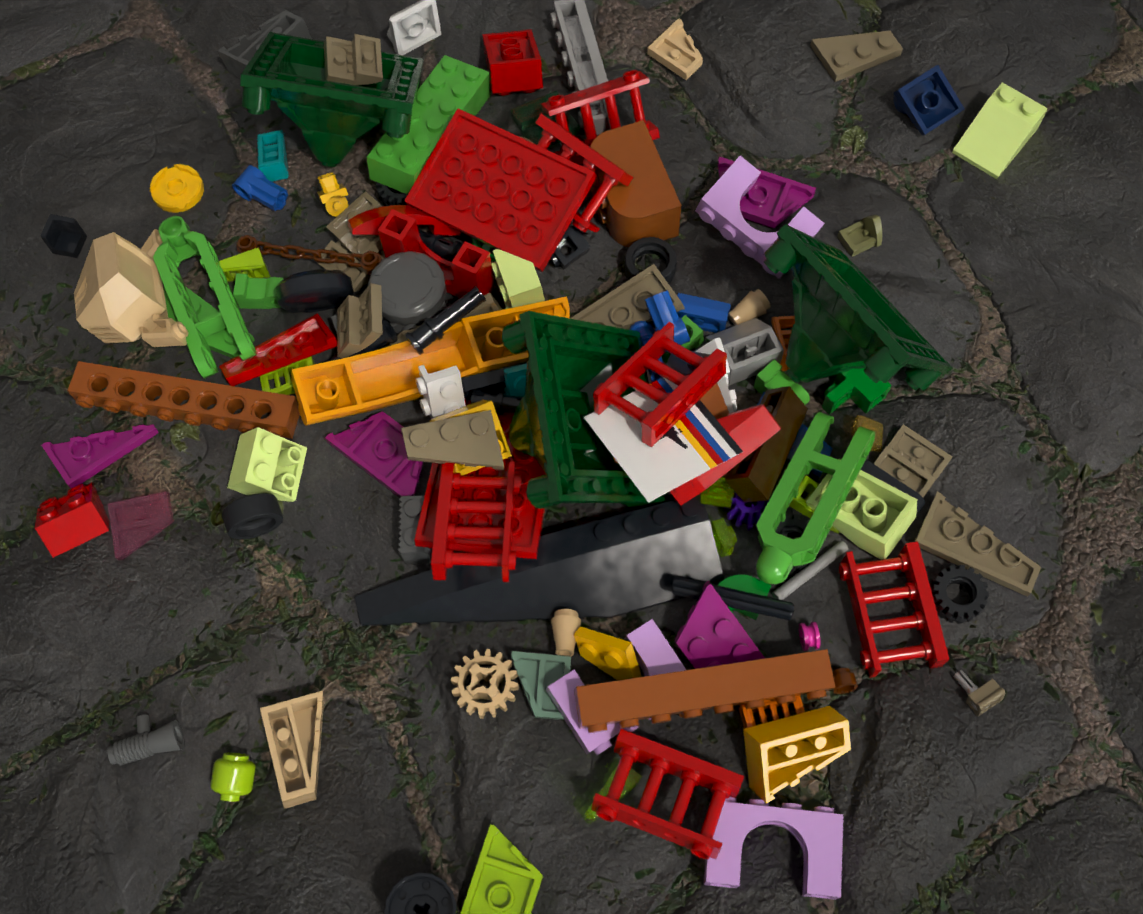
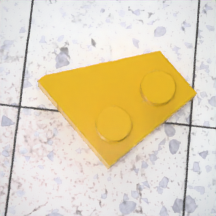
M581 626L574 633L580 656L616 680L642 677L632 642Z

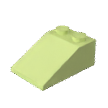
M1002 82L984 104L952 153L998 179L1038 129L1048 108Z
M860 470L832 526L859 548L881 560L887 559L915 520L917 499ZM827 474L806 501V504L814 511L833 475Z

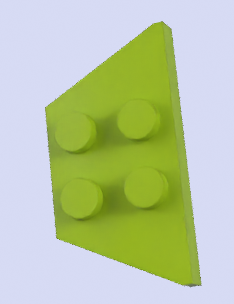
M490 824L461 914H531L543 875L494 825Z

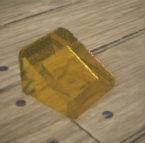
M856 415L853 422V436L860 426L875 431V439L870 451L881 452L883 424L867 417Z

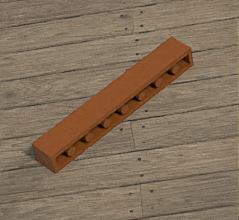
M828 649L578 686L574 689L579 728H588V733L607 731V725L619 723L620 729L639 726V720L651 718L652 724L671 721L670 715L683 713V719L703 716L702 710L714 709L715 714L734 711L733 706L745 704L746 709L764 707V701L776 699L777 705L796 702L795 696L807 694L808 700L827 697L826 691L836 687Z

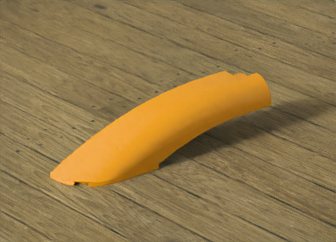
M567 296L462 318L461 321L443 332V339L440 341L436 339L423 349L424 353L421 355L417 353L409 341L347 358L292 369L291 381L299 404L298 410L301 419L306 426L422 398L423 395H420L416 384V378L420 377L418 366L421 365L425 366L428 374L457 365L461 378L527 362L529 361L528 351L514 354L504 346L502 342L504 326L519 320V314L527 311L570 318Z

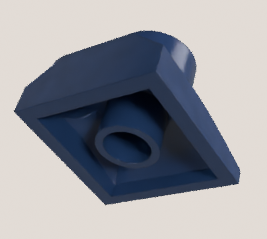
M936 65L894 92L893 101L896 109L903 114H907L922 136L964 110L963 105L939 65Z

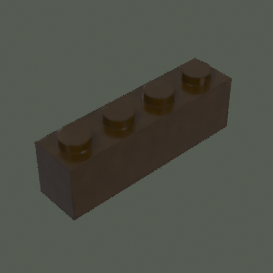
M790 386L766 390L760 403L766 406L780 425L781 430L733 467L726 476L725 481L745 503L769 500L808 408Z

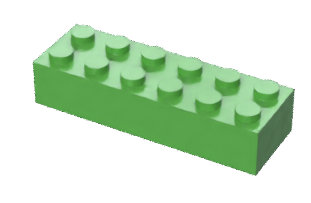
M444 55L416 92L410 132L404 134L402 138L390 137L385 132L368 154L367 163L370 179L408 195L457 108L476 116L491 95L490 72Z

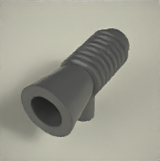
M139 715L136 718L137 735L115 741L112 746L107 748V754L112 765L119 764L122 766L154 756L155 753L184 750L183 732L177 720H173L151 732L149 715Z

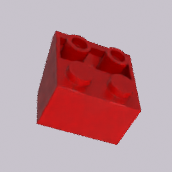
M93 483L86 486L79 484L71 488L67 495L59 499L52 497L40 504V508L37 510L35 530L54 558L108 532L109 519Z

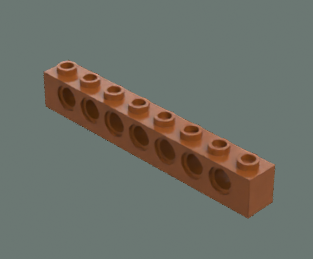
M81 361L77 363L67 390L74 398L75 403L84 408L97 406L114 413H118L120 410L127 411L138 417L152 415L168 422L176 419L193 426H200L201 424L211 425L213 428L223 431L230 428L245 433L259 427L280 437L293 439L300 415L298 410L299 404L295 396ZM161 395L159 399L153 401L157 396ZM188 400L187 403L180 405L183 401ZM216 404L212 409L207 410L210 405ZM243 408L240 413L234 414L236 410ZM271 413L267 418L261 419L264 414Z

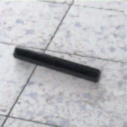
M675 577L671 591L674 595L698 600L703 592L702 587L705 583ZM712 585L727 607L784 620H791L793 616L794 604L792 602Z

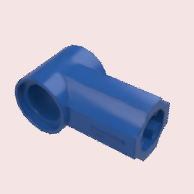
M249 165L232 184L234 191L247 201L254 199L274 211L281 210L286 205V200L289 196L286 189L268 180L259 169L252 165Z
M668 290L644 300L655 325L654 332L661 330L668 322L674 324V342L680 345L690 342L683 320L678 317Z

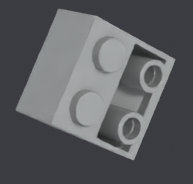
M757 318L705 337L706 343L720 337L724 351L727 353L730 373H727L729 385L757 375L774 359L780 364L784 352L772 327Z

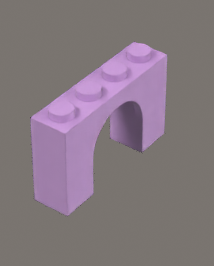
M739 156L702 197L695 211L704 222L712 224L725 239L733 241L741 248L745 255L754 258L763 266L766 272L775 275L779 279L784 273L779 271L775 274L764 264L766 259L764 252L778 238L777 232L766 233L754 229L745 221L740 210V200L752 188L761 172L743 157ZM803 206L788 225L815 237L825 223Z
M653 619L632 631L623 639L632 642L637 662L643 671L644 677L686 670ZM572 670L549 685L546 692L564 717L565 722L585 753L588 754L594 750L596 755L613 745L609 739L620 732V724L607 725V731L588 733V728H579L574 689L585 685L576 671ZM639 727L623 728V730L633 732Z
M734 797L726 798L713 836L714 840L723 844L716 859L711 857L710 859H705L704 885L738 888L740 886L741 851L746 835L756 827L776 825L793 834L802 848L804 857L802 896L833 900L841 898L843 814H834V808L814 807V811L801 810L802 805L795 803H782V808L770 807L769 803L766 804L763 800L752 799L749 800V804L736 803Z

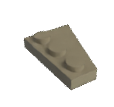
M891 31L812 39L810 47L835 82L901 55L903 50Z
M491 410L401 428L408 460L441 464L448 462L465 464V466L470 467L486 466L504 470Z

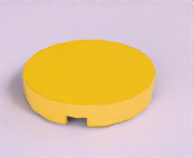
M176 164L169 169L167 167L161 169L153 177L150 183V191L156 205L162 210L172 213L184 212L193 208L201 200L204 193V183L195 169L188 165Z

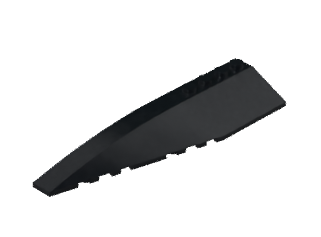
M700 493L683 505H680L677 500H672L540 536L537 559L516 557V570H510L509 582H503L502 566L453 565V568H447L446 580H433L431 569L357 595L355 600L361 626L401 625L402 623L429 624V622L460 623V621H475L476 623L525 621L526 619L551 620L554 617V613L560 609L575 610L578 612V618L584 619V617L604 619L686 598L672 594L671 589L675 577L703 583L709 581L712 585L718 586L724 580V575L710 519Z

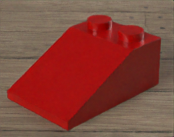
M532 30L482 34L487 69L490 72L492 94L508 95L514 91L530 93L537 89H543L541 57Z

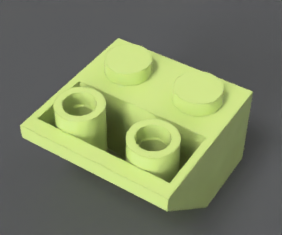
M499 249L493 250L495 262L491 263L506 309L545 301L542 286L533 262Z
M259 427L240 434L227 488L247 496L268 493L274 495L280 501L294 502L297 497L307 448Z

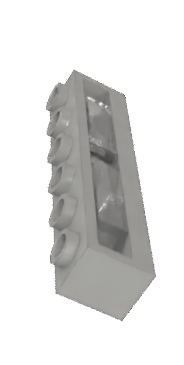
M554 1V12L550 13L552 27L558 30L556 32L558 48L563 47L561 52L562 63L564 67L569 69L567 71V80L569 87L574 86L575 91L572 93L607 82L608 79L585 1ZM604 98L591 102L590 108L596 135L611 130ZM578 112L579 124L583 128L581 112Z

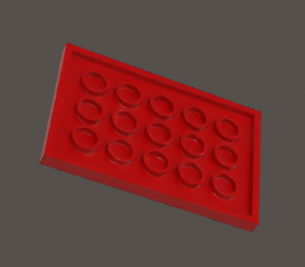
M457 108L404 202L495 249L533 262L535 269L543 272L597 175L592 170Z
M465 400L466 406L471 404V400ZM504 412L503 415L497 414L512 455L503 459L504 470L483 467L463 476L508 477L509 462H515L516 474H521V492H515L511 551H516V557L537 559L545 508L538 509L534 507L527 498L526 490L531 478L545 475V472L535 457L524 454L512 446L509 440V427L514 413ZM432 463L414 539L416 547L433 548L441 463ZM461 488L460 491H455V497L459 501L506 502L507 489ZM458 513V516L452 517V523H456V526L504 527L505 514ZM456 539L455 542H450L449 549L472 553L502 554L503 540Z

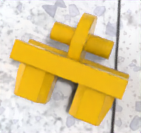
M329 172L317 177L322 191L317 193L322 204L325 203L327 212L337 217L349 206L345 197L348 193L343 184L338 185L335 174Z

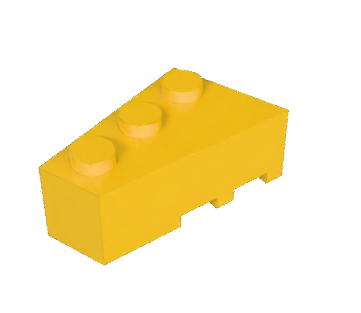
M830 706L743 729L749 787L766 804L775 799L773 795L788 785L793 787L800 783L799 778L813 769L818 771L851 750L849 720Z

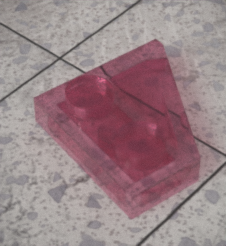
M168 492L108 504L115 559H125L174 522L170 494Z

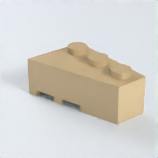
M323 691L260 708L284 809L316 800L324 711Z

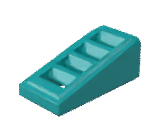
M283 130L258 134V169L271 182L287 179L289 177Z

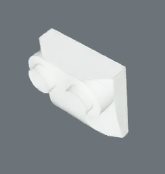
M420 0L393 14L389 19L390 27L387 36L393 43L394 51L399 55H404L442 35L436 0Z

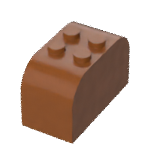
M644 120L608 130L598 135L592 142L591 148L634 177L628 187L620 182L617 186L613 185L597 210L601 224H606L611 237L620 245L630 247L635 241L645 237L667 240L679 236L681 203ZM600 168L594 171L597 177L589 190L591 199L604 180L603 175L605 172Z

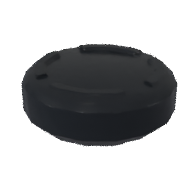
M317 269L292 274L283 279L275 288L278 305L286 311L294 313H312L337 308L348 295L353 296L351 277L339 270Z

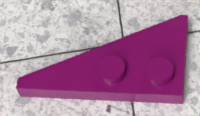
M153 424L147 426L138 425L133 426L132 430L118 433L114 430L90 434L87 437L70 438L69 442L52 444L51 442H46L41 446L67 485L73 488L102 471L159 432Z

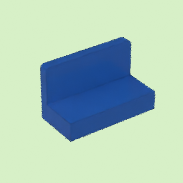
M682 293L677 294L685 308L677 312L679 318L686 315L704 331L717 333L725 330L731 307L729 303Z

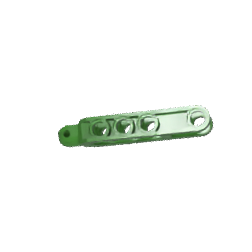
M172 216L167 218L159 226L158 232L163 243L157 248L153 259L176 318L188 330L186 341L193 361L201 376L206 379L218 373V368L206 337L227 328L242 354L239 356L243 361L256 356L257 352L224 271L220 266L214 247L204 234L190 231L189 226L182 217ZM195 255L201 256L202 259L199 261L208 273L211 281L209 286L217 295L220 303L218 305L220 313L201 322L197 318L178 270L182 261Z
M818 412L815 415L756 524L759 532L758 540L763 550L756 563L757 576L761 581L767 584L782 583L787 579L793 566H801L815 560L870 453L875 439V431L860 426L854 434L841 460L820 453L823 449V441L828 433L830 423H834V417L822 412ZM812 468L833 475L802 536L791 539L776 533L780 522H784L786 518V510L793 497L797 498L799 494L798 488L806 474L809 475Z

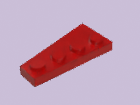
M317 313L255 347L256 356L245 361L240 356H237L219 367L229 385L235 386L337 346V339Z

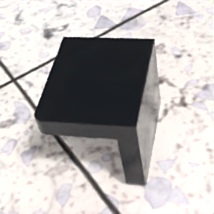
M50 214L41 233V238L53 254L78 258L87 235L76 219Z

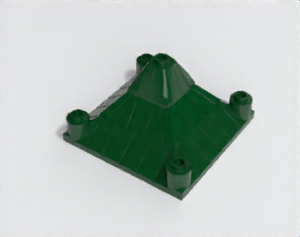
M269 32L241 73L240 86L243 87L242 106L247 108V112L257 115L264 114V111L270 109L271 100L277 102V106L302 129V134L316 159L322 165L328 167H335L337 164H341L357 138L378 125L382 119V129L390 137L402 138L404 134L410 132L412 109L416 92L420 88L424 59L381 51L382 82L350 85L325 80V41Z
M787 224L777 232L778 238L764 252L766 257L764 264L775 274L779 271L786 274L791 268L795 278L792 281L795 324L792 327L785 362L789 368L786 372L795 382L799 383L802 381L808 383L847 372L851 369H864L865 374L875 383H878L880 380L886 383L904 366L908 367L905 370L907 376L904 378L907 384L915 391L919 388L925 391L941 375L945 376L953 369L841 250Z
M533 311L519 314V320L506 324L502 331L504 346L514 354L528 351L529 355L525 396L522 397L515 410L509 427V440L516 450L535 457L545 472V475L531 478L528 482L526 495L532 505L542 509L560 503H625L629 508L634 509L670 501L667 492L648 503L622 467L614 462L613 455L584 419L585 416L595 412L593 392L600 383H604L643 347L640 332ZM646 370L639 378L649 383ZM628 387L620 396L624 397L636 390Z

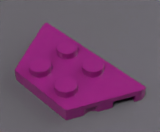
M719 157L717 165L719 179L735 161ZM758 169L761 174L752 188L740 200V210L743 218L775 228L812 199L816 188Z
M383 411L370 416L366 421H358L349 425L350 429L336 435L330 433L325 437L328 444L399 498L402 496H414L423 462L407 459L401 432L403 426Z
M707 581L702 587L703 592L696 605H693L690 609L686 623L681 626L674 639L679 648L695 669L765 659L717 591Z

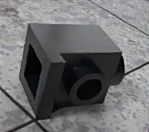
M574 225L566 230L550 258V262L555 267L560 265L563 270L587 254L591 247ZM562 248H570L571 254L563 255L561 252Z

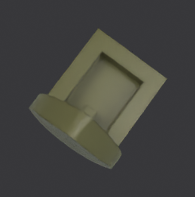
M869 215L839 231L837 238L851 257L882 244L883 231L881 219L878 215Z

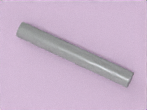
M842 540L772 592L773 597L779 600L785 599L848 550L846 543Z

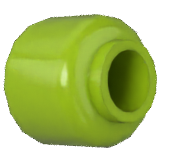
M224 753L222 758L214 762L210 784L211 789L221 794L220 800L239 801L240 796L249 794L253 789L255 763L249 760V755Z

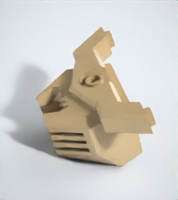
M154 229L141 249L114 232L94 239L74 291L76 320L84 329H87L88 332L94 334L95 337L101 339L104 343L134 342L142 337L152 347L187 345L186 337L188 336V330L181 322L168 318L163 282L153 259L157 248L163 243L157 229Z

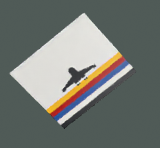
M664 377L650 383V385L666 394L672 393L678 387V385ZM637 390L622 397L646 412L653 411L659 405ZM700 400L653 447L642 442L641 423L612 405L608 406L600 415L593 412L584 417L648 503L743 452Z

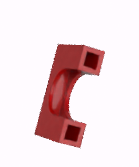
M391 209L379 227L378 233L386 258L394 253L407 251L426 254L435 260L442 269L447 293L461 298L473 289L474 286L483 295L492 293L495 288L489 251L465 241L452 262L445 260L424 244L419 234L416 219Z

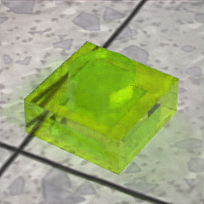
M720 478L701 492V504L731 508L735 491L725 481L726 478Z
M724 518L712 521L711 527L721 558L731 555L737 542L732 526L727 527Z

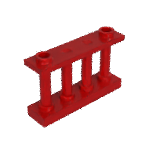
M638 70L627 71L622 77L565 96H552L547 102L541 103L542 109L549 116L555 115L556 123L569 131L565 111L580 107L587 138L584 143L591 147L597 135L590 103L604 98L612 130L621 127L614 95L629 90L635 122L644 120L652 140L660 138L658 127L651 121L645 120L639 86L648 84L649 78ZM561 148L560 151L554 153L560 155L563 149ZM577 153L575 157L572 156L570 158V161L582 165L584 157Z
M541 114L535 122L543 128L541 132L543 136L538 142V146L547 149L552 141L555 142L556 139H559L564 143L561 147L563 151L559 156L570 160L572 156L575 157L578 153L584 157L582 161L583 167L592 171L600 168L605 172L603 175L604 180L582 214L578 212L575 214L572 223L585 233L587 230L597 233L600 228L590 222L605 197L613 185L617 186L620 182L628 187L634 177L559 124Z
M668 322L661 330H657L651 339L611 377L596 387L593 392L594 411L600 415L608 406L612 405L641 423L642 442L653 447L726 374L727 353L717 348L709 357L703 358L674 342V324ZM668 351L696 367V369L690 375H683L658 359ZM647 369H650L678 385V387L672 393L666 394L639 377ZM628 387H631L659 405L653 411L646 412L620 395Z
M446 462L442 464L431 557L433 580H446L447 568H453V565L502 566L503 582H509L510 570H516V551H511L515 492H521V474H516L515 462H509L508 477L461 476V473H456L455 463ZM461 488L507 489L506 502L459 501L455 497V491H460ZM458 513L505 514L504 527L456 526V523H452V517L458 516ZM456 539L503 540L502 554L454 553L453 549H449L450 542H455Z
M918 541L906 543L898 557L856 564L853 551L846 552L841 561L842 563H839V573L842 581L847 583L863 651H860V660L863 669H868L869 678L878 675L882 670L880 665L882 663L921 657L924 660H928L930 669L942 667L950 658ZM898 569L901 572H905L907 579L905 586L862 592L859 575ZM905 598L913 602L915 609L913 615L871 622L869 620L866 604ZM914 627L921 632L923 640L921 645L877 651L873 636L875 633Z
M620 729L614 752L618 753L621 757L607 796L596 793L591 810L595 811L597 816L603 820L610 822L617 820L688 848L693 855L699 858L710 859L711 857L716 859L723 843L714 840L713 836L725 799L729 797L736 799L744 776ZM638 761L649 765L651 772L638 808L635 809L618 801L632 764ZM667 773L680 777L682 781L669 821L650 815L663 775ZM698 785L710 789L713 793L700 834L681 827L694 787Z

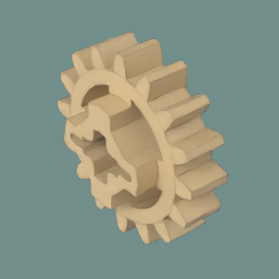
M486 649L484 656H480L479 652L475 650L474 659L472 660L466 656L462 657L465 663L464 667L455 666V671L459 674V677H451L452 684L458 686L452 690L454 697H460L457 701L458 706L461 708L468 705L466 711L470 716L477 710L480 719L484 718L487 711H490L493 718L496 717V709L499 707L506 712L508 709L505 702L507 700L515 702L516 700L511 691L519 690V684L512 681L518 677L517 671H509L513 666L512 661L507 660L503 663V654L499 652L495 657H492L490 649ZM480 665H492V667L483 668ZM470 674L471 684L465 690V680L467 675ZM505 677L506 684L504 691L501 694L499 691V683L502 682L503 678ZM484 679L487 682L490 681L491 686L486 689L479 682ZM480 699H487L491 702L479 703L477 701Z

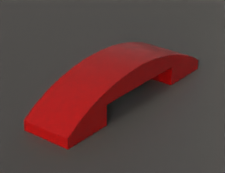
M391 205L374 208L348 220V226L352 235H379L378 229L380 224L383 223L391 209L416 219L417 225H428L433 235H460L459 230L409 205Z

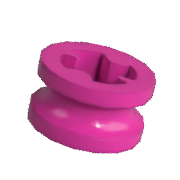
M815 621L811 622L809 626H806L805 623H800L799 638L803 651H808L809 647H814L815 650L820 649V633L817 623Z

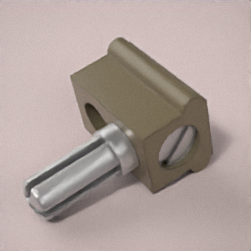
M962 670L954 675V678L968 694L966 703L978 717L1001 702L1006 694L1005 690L994 679L978 688Z

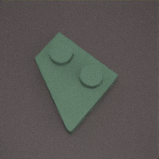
M512 651L511 659L534 718L564 720V717L558 711L546 689L549 685L570 672L571 656Z

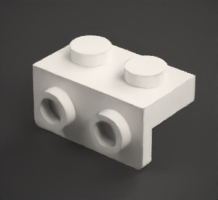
M424 365L418 366L420 377L416 378V384L420 395L424 397V399L420 400L424 416L429 415L433 419L466 406L461 374L457 365L428 374Z

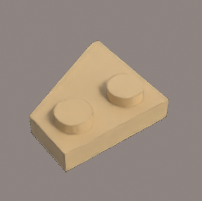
M678 18L648 47L647 54L687 80L702 66L703 58L699 50L694 47V41L691 36L686 34L683 28L684 23Z

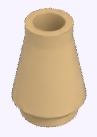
M757 289L754 292L750 291L728 313V317L736 326L766 314V310L771 305L764 293Z
M557 610L551 619L556 655H574L576 644L574 633L581 625V619L578 618L579 614L575 610Z

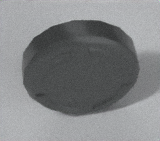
M413 251L394 253L383 259L373 269L368 282V286L370 283L381 285L382 317L390 322L403 325L421 323L427 317H432L443 305L447 293L444 273L438 263L426 254Z

